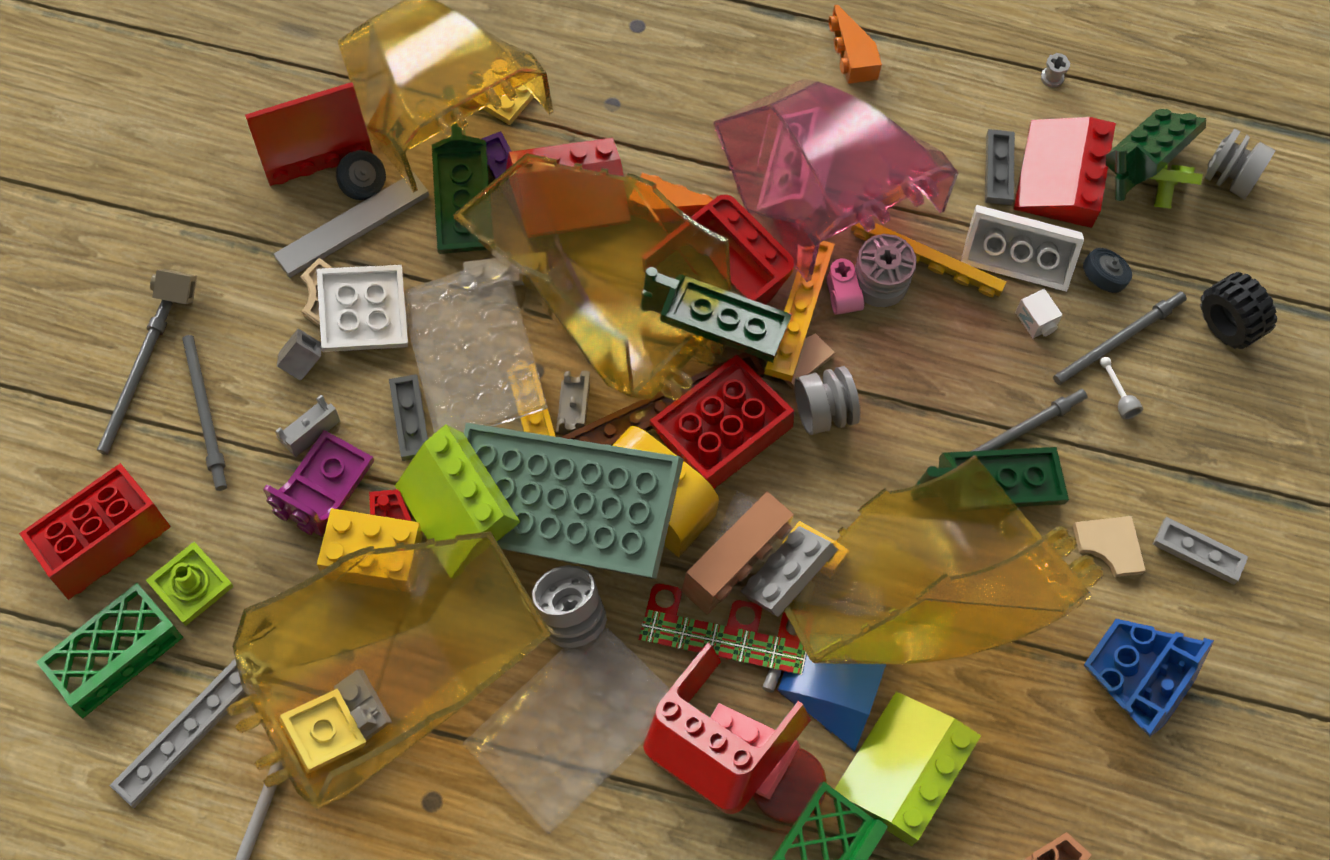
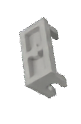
M570 371L564 373V380L561 382L556 434L566 435L586 426L590 371H581L580 377H572Z
M323 395L316 398L318 402L286 429L282 430L280 427L275 431L277 439L295 458L316 442L324 430L328 432L340 422L336 408L331 403L328 405Z

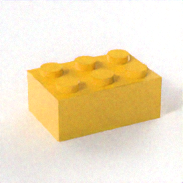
M331 508L317 566L322 576L410 590L423 536L420 523Z

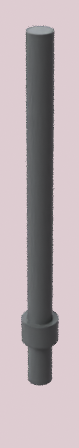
M1180 291L1168 300H1161L1155 304L1150 312L1054 375L1053 379L1056 384L1061 385L1156 320H1163L1172 314L1174 308L1187 300L1186 295Z
M162 300L155 317H151L147 325L148 333L97 448V451L101 454L108 455L158 337L163 335L167 326L165 321L173 305L171 301Z
M186 335L182 340L208 454L206 457L207 468L212 472L215 490L222 491L227 488L223 470L226 466L224 456L219 452L194 336Z
M1080 389L1066 398H1058L1051 403L1050 407L972 451L997 450L1055 416L1061 417L1070 412L1071 407L1088 398L1087 393Z

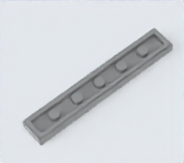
M413 172L274 253V257L287 276L291 278L310 267L318 258L323 259L429 197V192Z
M247 646L109 786L131 807L135 808L249 692L271 667Z

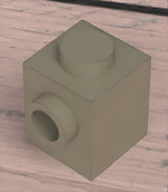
M167 269L157 270L156 274L152 275L150 281V290L153 291L152 298L182 304L193 303L197 275Z

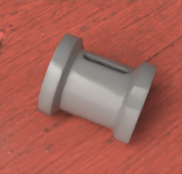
M1056 53L1048 57L1046 61L1047 68L1041 73L1042 82L1052 88L1059 87L1063 83L1064 73L1070 67L1068 58L1063 54Z

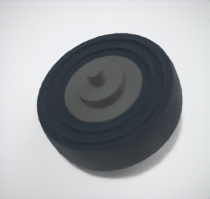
M358 150L348 153L341 159L336 169V180L341 191L348 197L355 200H367L379 193L384 187L386 171L383 163L377 156L368 151Z
M1096 248L1088 254L1083 262L1086 276L1093 284L1104 291L1111 293L1121 292L1132 279V271L1128 263L1120 255L1109 249Z

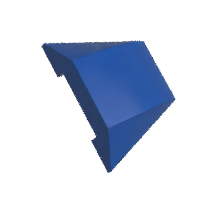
M1115 619L1084 663V667L1146 734L1151 737L1166 725L1195 682L1214 640L1204 638L1202 641L1184 637L1183 633H1166L1157 631L1152 626Z
M810 635L802 675L785 671L778 692L794 705L798 701L801 702L808 714L855 752L884 673L893 639Z

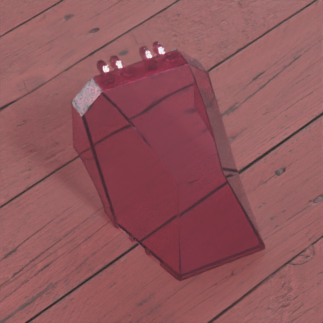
M801 79L714 121L716 133L721 147L725 151L729 162V169L732 171L737 185L738 194L740 193L745 209L792 255L794 266L806 282L812 279L819 245L823 240L857 223H860L865 231L869 232L875 229V222L871 217L873 215L882 224L890 221V214L886 208L906 198L916 207L924 204V198L920 191L924 193L941 214L946 210L959 174L946 155L939 149L905 131L864 101L838 88L818 81Z

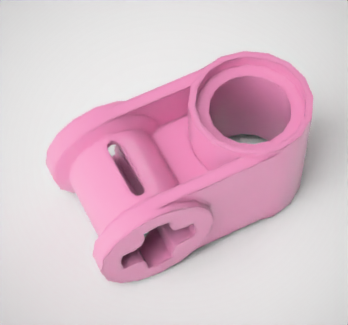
M843 258L835 260L827 276V285L834 314L838 315L863 310V293L859 286L853 263Z

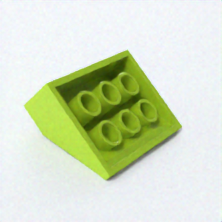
M447 424L422 444L395 485L396 489H399L405 504L416 522L420 523L422 532L452 578L520 523V520L464 433Z
M896 691L835 787V790L873 819L882 821L888 826L887 831L912 847L926 829L981 735L957 719Z

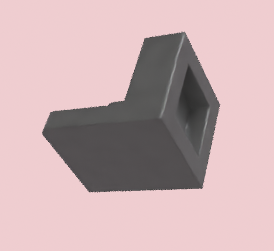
M297 329L279 351L277 367L302 380L321 357V342L302 330Z

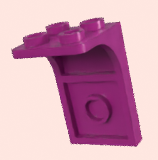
M324 430L284 486L279 490L270 485L264 487L263 491L267 497L266 502L271 505L272 513L284 521H287L289 518L298 523L297 527L309 535H312L314 532L323 537L331 508L339 510L343 508L374 463V458Z

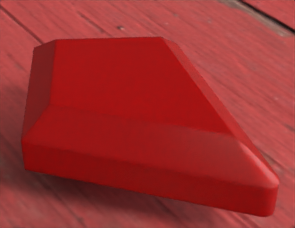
M399 489L369 492L370 515L412 521Z

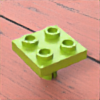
M1167 164L1157 175L1149 178L1156 179V182H1158L1154 207L1172 208L1175 184L1178 185V182L1201 185L1203 174L1194 173L1195 167L1171 165V170H1167Z
M195 541L146 580L185 626L234 587Z

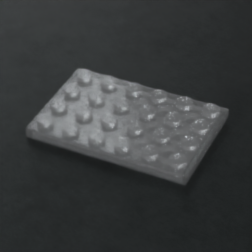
M505 257L404 290L406 322L434 434L445 424L464 433L466 423L494 427L548 409Z
M605 626L599 636L588 644L575 648L564 647L462 744L542 829L550 835L645 741L657 705L670 688Z

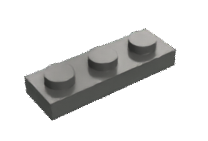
M992 129L987 131L985 203L1012 205L1014 201L1015 132Z
M417 374L389 379L402 461L412 460L422 444L428 439Z

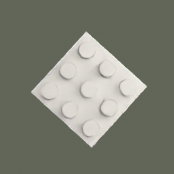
M402 265L316 269L322 352L408 347Z

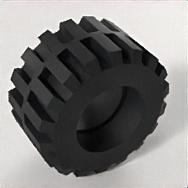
M1241 272L1230 274L1206 289L1201 296L1202 304H1200L1207 326L1222 343L1229 345L1231 348H1247L1276 327L1277 316L1275 313L1277 311L1271 296H1269L1264 286L1260 285L1259 281L1255 278L1252 279L1246 273L1244 275Z

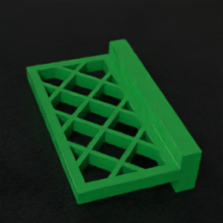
M136 583L37 660L36 663L65 698L64 700L83 719L184 637L141 586ZM139 594L142 597L140 610H127L128 602ZM118 617L115 630H101L106 619ZM125 617H138L136 630H122ZM146 617H159L161 622L151 630H143ZM83 637H92L89 650H76L78 641ZM100 637H113L110 650H97ZM120 637H134L133 644L129 648L118 650ZM58 657H67L64 670H51L48 666ZM74 657H88L85 671H71ZM95 657H109L108 663L100 671H92ZM83 677L82 685L70 694L67 690L69 678Z
M823 781L817 787L772 860H785V854L788 849L799 847L801 860H807L805 845L820 843L823 860H829L826 842L841 839L843 854L837 860H868L888 826L879 819H873ZM824 792L833 798L836 813L821 815L819 800ZM841 805L845 807L847 811H842ZM814 810L815 816L809 817L812 811ZM853 813L863 822L855 833L846 834L843 815ZM837 816L840 835L825 838L822 819ZM816 820L819 839L804 842L803 825L806 821ZM797 836L798 843L792 844ZM853 837L850 843L848 844L847 838Z

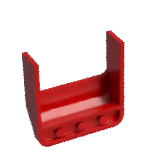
M726 194L714 198L642 255L643 267L646 272L647 268H655L681 246L691 244L743 297L765 305L770 302L794 270L792 255L734 197Z
M707 642L658 703L644 741V752L653 763L726 814H735L746 806L811 719L804 705L798 701L762 747L756 748L689 704L690 700L721 663L713 646Z

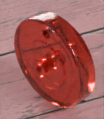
M799 747L770 800L757 793L753 795V799L757 807L772 820L781 823H795L819 784L823 781L827 783L825 771L813 754ZM825 792L819 800V807L823 803Z

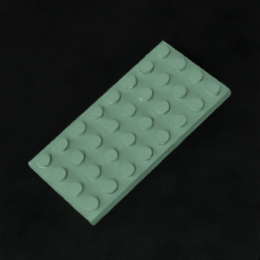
M466 423L464 435L520 520L517 526L490 548L657 579L683 458L668 454Z

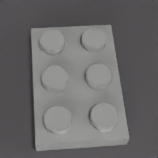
M798 526L795 531L788 535L787 540L781 547L769 556L763 567L748 580L741 592L747 599L778 617L838 549L832 542Z

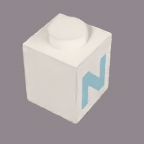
M1045 288L1021 299L1015 311L1032 338L1041 334L1048 336L1058 328L1057 324L1062 317V313Z

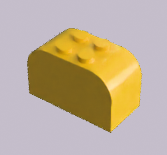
M630 426L612 445L677 456L652 435L636 426ZM684 461L664 544L666 548L678 557L683 554L716 517L719 504L718 495L710 483Z

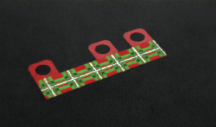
M657 583L652 587L638 640L698 653L708 642L713 646L718 657L802 675L813 619L810 615L795 611H785L781 618L778 636L776 637L757 633L762 615V607L755 603L742 600L734 601L731 606L727 626L677 616L682 596L681 589ZM669 590L673 593L675 600L670 607L662 608L657 605L655 597L659 591ZM741 607H750L755 613L754 621L748 625L740 624L736 620L737 610ZM798 617L805 622L806 628L802 634L792 635L787 631L786 623L790 618Z

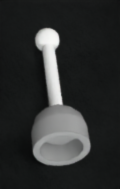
M1103 357L1100 360V365L1106 368L1121 396L1118 403V411L1122 419H1130L1137 416L1143 411L1140 401L1135 396L1126 395L1111 367V359Z

